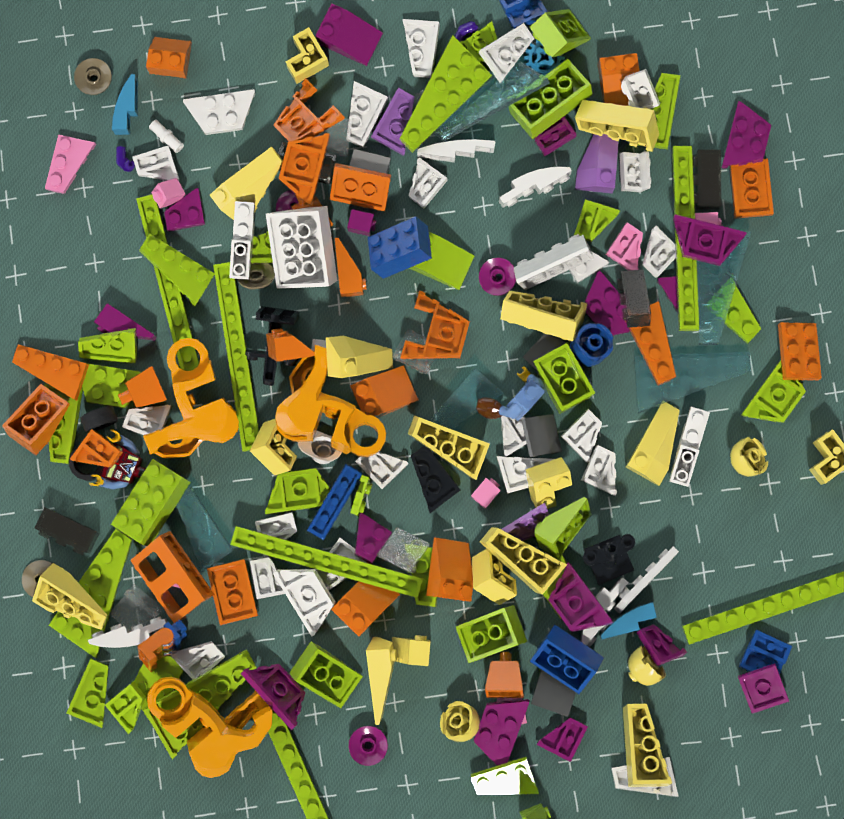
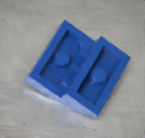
M499 0L513 29L523 23L525 26L536 22L545 12H548L541 0Z
M755 630L738 667L751 672L776 664L780 674L792 646Z

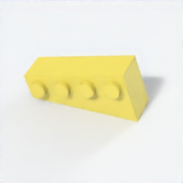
M509 291L503 300L500 319L528 329L541 331L544 334L557 336L563 340L573 341L584 322L587 303L581 302L580 305L571 304V300L563 299V302L552 301V297L535 298L534 294Z
M491 527L480 540V543L535 593L543 595L567 566L562 561L553 558L499 528Z
M627 704L623 707L628 787H663L671 785L672 780L669 777L667 765L660 750L661 746L656 737L647 704Z

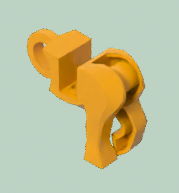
M180 339L169 349L167 363L171 370L174 395L183 420L143 435L150 455L155 453L162 458L190 456L203 441L225 443L232 439L239 430L237 413L224 397L194 408L196 404L193 393L189 394L188 391L216 380L212 362L209 360L208 350L204 344L197 339ZM185 346L195 348L200 354L199 365L191 371L181 369L176 363L177 352ZM183 439L180 443H171L173 440Z
M315 345V356L302 358L289 376L292 395L277 407L275 415L277 430L284 438L291 441H313L322 413H325V416L328 418H338L331 439L332 448L345 454L352 452L362 457L375 455L385 444L386 430L383 423L373 415H366L357 409L355 405L343 399L322 393L328 372L326 348ZM363 425L373 427L378 435L376 443L369 447L358 445L353 437V433L358 427Z
M161 678L154 682L147 694L148 708L151 713L159 719L162 727L175 738L200 717L199 720L204 727L187 741V746L195 769L205 777H218L228 772L236 754L258 747L272 726V708L256 690L226 718L221 716L209 701L199 693L196 694L188 689L186 684L178 678ZM165 688L176 689L181 694V701L174 709L165 710L156 703L157 695ZM252 717L254 725L249 730H242Z

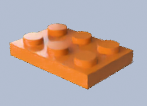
M768 159L741 166L738 164L729 166L735 219L772 216L774 211Z
M336 163L333 172L330 200L385 211L391 175Z
M779 323L778 332L783 380L818 381L822 379L816 323Z
M245 559L207 568L220 625L258 616Z

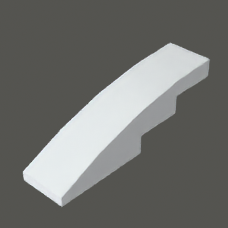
M473 139L436 143L419 148L417 150V157L455 162L456 155L474 158L475 151L494 153L495 141Z

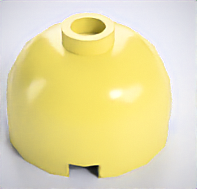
M747 437L733 446L730 453L731 464L743 476H756L767 470L768 461L765 462L764 457L767 455V452L758 439Z
M640 646L630 655L628 660L630 672L628 674L634 682L638 681L642 685L649 686L660 682L666 677L663 666L660 668L656 666L645 646L643 648Z
M455 701L447 706L449 708L445 713H442L440 719L442 733L448 739L456 742H465L472 739L477 734L480 726L477 711L463 701Z

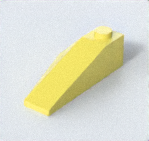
M270 147L222 183L210 194L211 198L219 209L233 220L235 201L255 203L256 211L259 201L266 194L265 191L277 175L283 160L275 149Z
M664 401L659 406L626 465V468L658 486H660L669 470L680 411Z

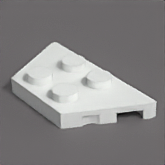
M255 90L183 99V103L205 135L239 131L244 128L246 117L250 111V105L253 97H255Z
M316 569L276 570L273 572L275 578L310 635L314 636L336 603Z

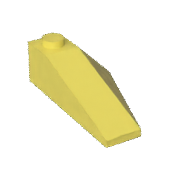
M347 336L326 337L329 377H353L393 368L392 349Z
M52 563L40 576L32 599L33 602L49 612L54 613L58 611L63 613L66 618L72 616L78 618L83 624L100 630L103 628L107 614L69 572Z
M373 637L366 649L375 725H379L384 714L394 663L397 661V650L393 649V642L380 637Z

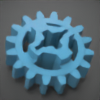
M536 40V45L530 44V49L525 51V54L528 56H524V61L527 62L525 69L530 68L529 74L535 73L536 79L539 75L544 77L565 61V57H562V55L556 56L557 62L555 64V61L552 59L553 57L546 54L544 49H542L544 46L538 40ZM532 55L536 59L534 64L532 62Z

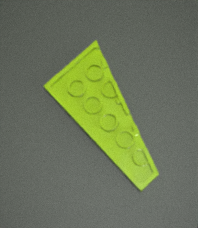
M453 35L399 139L412 153L492 77V74Z
M118 529L114 530L78 582L107 614L103 628L100 630L83 624L78 618L72 616L66 618L61 612H57L49 624L50 627L95 658L98 657L100 646L89 644L88 640L92 639V634L102 630L103 633L105 632L117 594V588L121 581L122 571L133 541Z

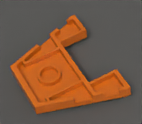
M306 78L301 83L303 85L299 92L296 91L293 95L294 100L291 105L285 107L273 125L288 142L303 140L311 136L315 137L345 119L334 105L319 119L304 105L318 91Z
M419 290L414 309L433 314L425 345L405 340L400 358H460L470 321L451 309L448 310L441 306L440 302L430 299L426 296V293Z

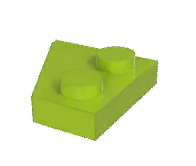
M585 199L574 235H584L586 241L592 242L619 215L620 210Z
M364 475L361 476V482L350 512L356 516L364 512L367 503L364 502L366 494H370L373 486L370 483V478Z

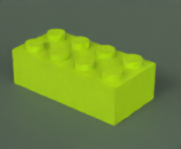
M567 59L508 102L509 111L527 134L534 139L579 106L582 100H587L591 97L592 87L588 80Z
M152 459L111 525L147 547L155 540L191 482Z

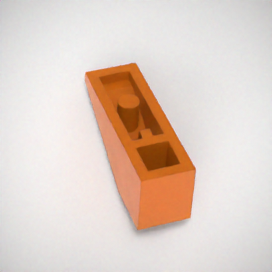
M335 238L341 297L364 295L363 290L367 289L366 278H362L361 272L340 239Z

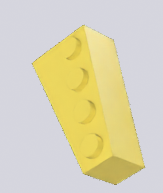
M582 100L575 116L579 130L599 136L606 134L612 138L611 140L619 141V139L626 140L634 147H637L639 144L645 146L647 151L653 152L659 137L655 112L648 108L643 109L593 100Z
M414 416L407 434L469 477L477 480L490 444Z
M415 635V639L392 637L393 649L397 650L396 662L409 665H429L431 640H427V636Z

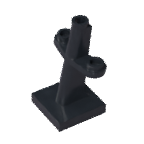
M261 306L256 312L255 320L268 321L269 333H271L273 329H282L283 324L294 325L299 319V311ZM268 347L266 351L246 350L245 355L248 360L256 361L258 357L265 358L263 384L273 386L275 383L277 361L269 357ZM298 359L284 360V364L296 366Z
M625 534L622 537L617 535L583 549V561L591 567L598 585L634 571L627 552L634 548L635 539L630 534Z

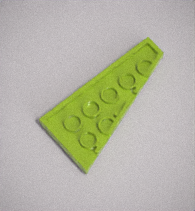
M246 649L188 682L186 686L196 694L199 693L218 710L223 702L232 695L234 690L246 680L241 673L247 668L253 670L257 667ZM174 690L157 700L156 703L162 709H174L181 701V694L179 691ZM148 706L143 708L172 760L181 748L187 744V741L204 726L200 722L199 717L175 738L162 727L159 719L151 713Z

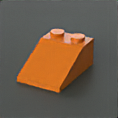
M637 53L599 58L598 72L603 103L629 106V99L623 93L621 84L625 76L640 71Z
M404 365L350 385L360 410L366 415H373L376 418L419 401Z
M40 384L2 427L10 438L34 455H37L50 441L70 404Z
M434 538L426 596L471 602L473 572L469 543Z
M358 581L331 610L355 634L361 636L400 594Z

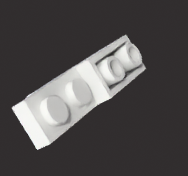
M550 167L522 175L511 181L512 190L499 197V203L503 208L505 206L511 207L518 202V198L531 195L534 192L533 189L538 194L542 192L546 194L558 182L562 184L570 179L569 176L572 170L570 167Z
M235 201L229 278L249 279L255 226V203Z
M690 407L677 448L670 482L689 487L710 414L709 411Z
M620 578L610 591L603 587L596 595V599L604 610L609 612L616 604L614 602L615 598L627 589L626 585L629 582L624 578ZM608 625L582 630L580 642L590 647L597 639L595 637L596 633L599 630L603 632Z
M160 616L149 620L150 624L143 627V624L131 627V632L127 625L122 627L120 623L110 627L111 631L105 634L103 630L92 634V639H89L88 642L92 645L111 648L139 645L152 636V632L164 628V624L168 621L167 618L161 619Z

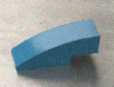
M131 74L124 84L115 105L112 121V131L115 135H130V116H138V79L135 74Z
M653 602L633 608L613 621L614 623L609 624L599 635L600 639L640 630L638 622L657 618Z

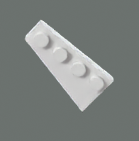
M674 546L669 551L665 549L658 556L660 558L657 564L652 562L645 569L648 573L644 577L639 575L633 582L635 586L631 590L627 588L619 596L622 600L614 609L620 614L679 551Z

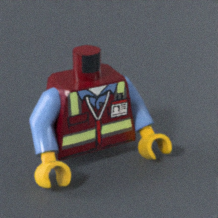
M111 429L115 433V437L109 438L107 436V439L113 442V445L123 453L112 468L103 466L100 475L92 474L91 476L96 477L97 481L95 484H89L91 486L100 485V487L108 489H119L126 487L129 483L133 484L135 478H140L146 468L141 467L143 459L140 458V451L135 444L120 435L116 430Z

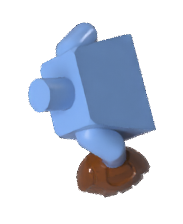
M522 367L524 371L521 374L517 373V375L523 382L527 383L506 406H503L495 399L482 397L478 400L476 409L480 415L488 419H497L505 416L519 421L545 393L543 390L545 386L543 380L531 374L526 367Z

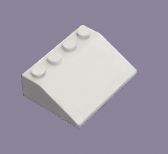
M327 206L307 207L266 214L277 289L325 287L338 281Z
M574 235L569 238V242L563 245L562 243L555 244L551 247L552 250L546 253L541 251L534 255L535 258L531 260L524 259L519 261L517 266L514 267L517 283L524 290H527L594 259L584 235Z

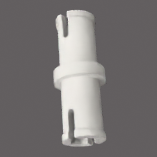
M154 120L149 125V129L160 138V141L166 143L175 153L182 150L184 144L173 135L170 129L167 130L158 120Z

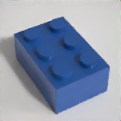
M416 216L368 237L371 270L383 279L432 258L428 226Z
M554 624L536 649L530 662L580 694L597 672L604 657Z

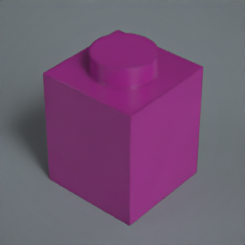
M352 209L347 229L348 232L370 236L371 231L375 232L377 221L374 220V214Z

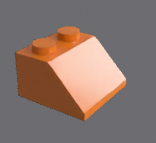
M154 37L148 50L146 63L148 72L155 75L187 78L192 42Z
M273 329L271 333L266 334L268 355L275 361L315 356L314 351L287 331H283V329Z

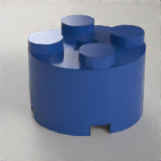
M589 323L584 325L576 333L574 340L570 344V349L576 360L586 367L601 363L613 350L612 333L602 324Z

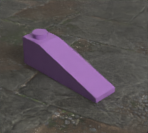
M606 134L602 136L593 135L577 170L575 190L613 193L615 189L619 141L611 140L612 138Z

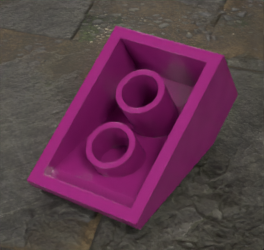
M331 3L315 38L319 45L367 66L383 32L350 11Z

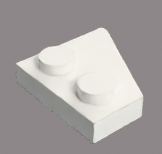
M419 157L417 159L416 172L412 179L413 184L410 188L409 198L424 209L448 181L447 177Z
M655 226L651 230L642 265L657 278L676 258V245Z
M172 406L129 409L122 427L142 435L163 429Z
M587 409L561 437L588 463L602 422Z
M596 445L581 481L616 496L615 453Z
M380 452L370 457L360 456L355 461L381 489L388 485L409 464L407 461Z
M293 512L255 521L257 532L287 540L297 532Z
M269 557L249 561L256 599L285 594L273 574L278 569Z

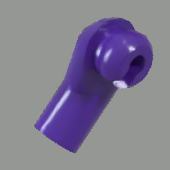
M469 21L459 26L454 37L461 42L467 33L473 34L479 30V27L475 22Z
M116 147V164L124 171L131 172L135 164L126 158V147Z

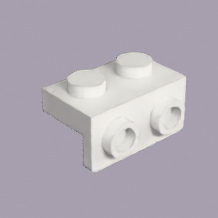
M647 69L625 76L621 88L629 99V106L651 109L660 105Z
M644 151L640 154L620 153L621 191L643 192L650 189L649 152Z

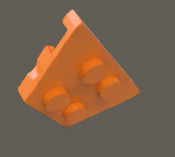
M329 133L317 137H307L303 140L289 141L279 174V180L310 206H312L329 143Z

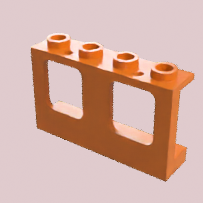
M171 531L157 537L130 560L173 623L179 619L186 618L187 614L214 595V592ZM152 552L158 555L166 567V571L160 576L157 575L146 559ZM174 584H178L188 598V603L180 608L168 591Z

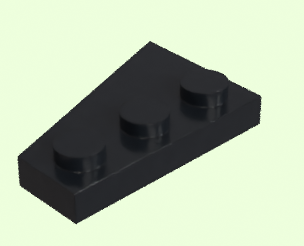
M425 445L411 455L429 513H432L461 491V489L434 453Z

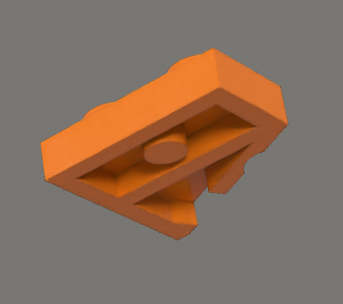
M91 429L70 460L112 468L123 452L96 430Z

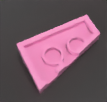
M58 135L45 189L65 194L77 176L76 173L81 165H84L90 151L96 146V143Z

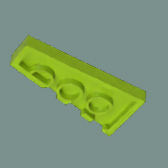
M661 73L656 84L655 92L660 105L650 109L655 112L659 130V137L654 148L668 150L680 75Z

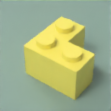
M309 27L293 36L294 44L300 54L285 62L294 81L298 84L305 78L307 79L328 67L329 63Z
M276 419L264 422L250 452L274 475L290 471L297 458V455L285 445L287 439L277 430Z
M833 429L813 442L814 446L824 457L823 460L809 469L820 485L826 484L844 470V443Z
M562 457L525 469L530 498L535 507L545 503L547 509L557 506L554 491L572 485L570 470Z
M488 549L472 557L473 589L498 605L517 596L516 579L503 571V563Z

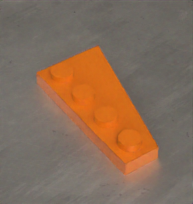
M657 301L625 316L624 320L659 386L674 379L676 373L660 304Z
M19 344L12 363L76 401L78 400L89 367L84 362Z

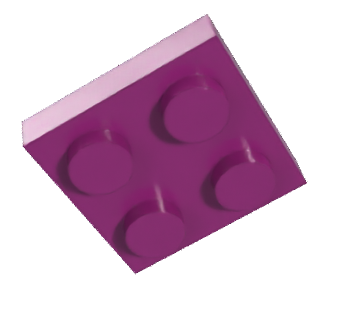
M776 664L738 676L752 714L789 702Z

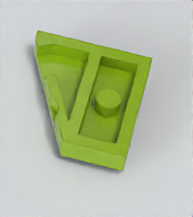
M133 681L106 703L105 706L129 734L135 728L146 696Z

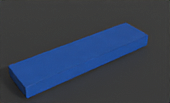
M345 464L307 531L325 540L363 475L362 472Z

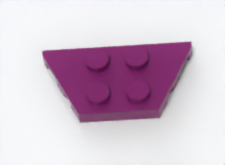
M738 101L721 167L723 169L736 164L741 166L747 163L762 162L771 124L740 101Z
M676 214L673 217L682 257L718 266L724 262L747 234L744 231Z
M599 271L584 302L587 303L585 314L594 324H602L607 327L612 336L629 333L630 330L624 317L635 311L603 273Z
M568 562L562 577L558 579L556 588L552 591L548 600L570 631L574 632L614 623L573 566Z
M274 664L270 667L260 666L253 670L245 669L241 675L291 730L296 727L298 723L296 720L301 712V702L304 700L305 691L280 664Z
M528 699L517 702L504 701L502 703L486 704L480 720L479 730L473 741L497 766L507 763L530 702Z

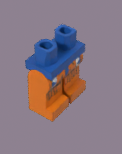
M180 619L173 625L167 622L164 624V628L158 630L137 646L139 659L150 672L157 668V661L170 655L174 648L176 651L181 648V641L187 637L185 632L187 628Z

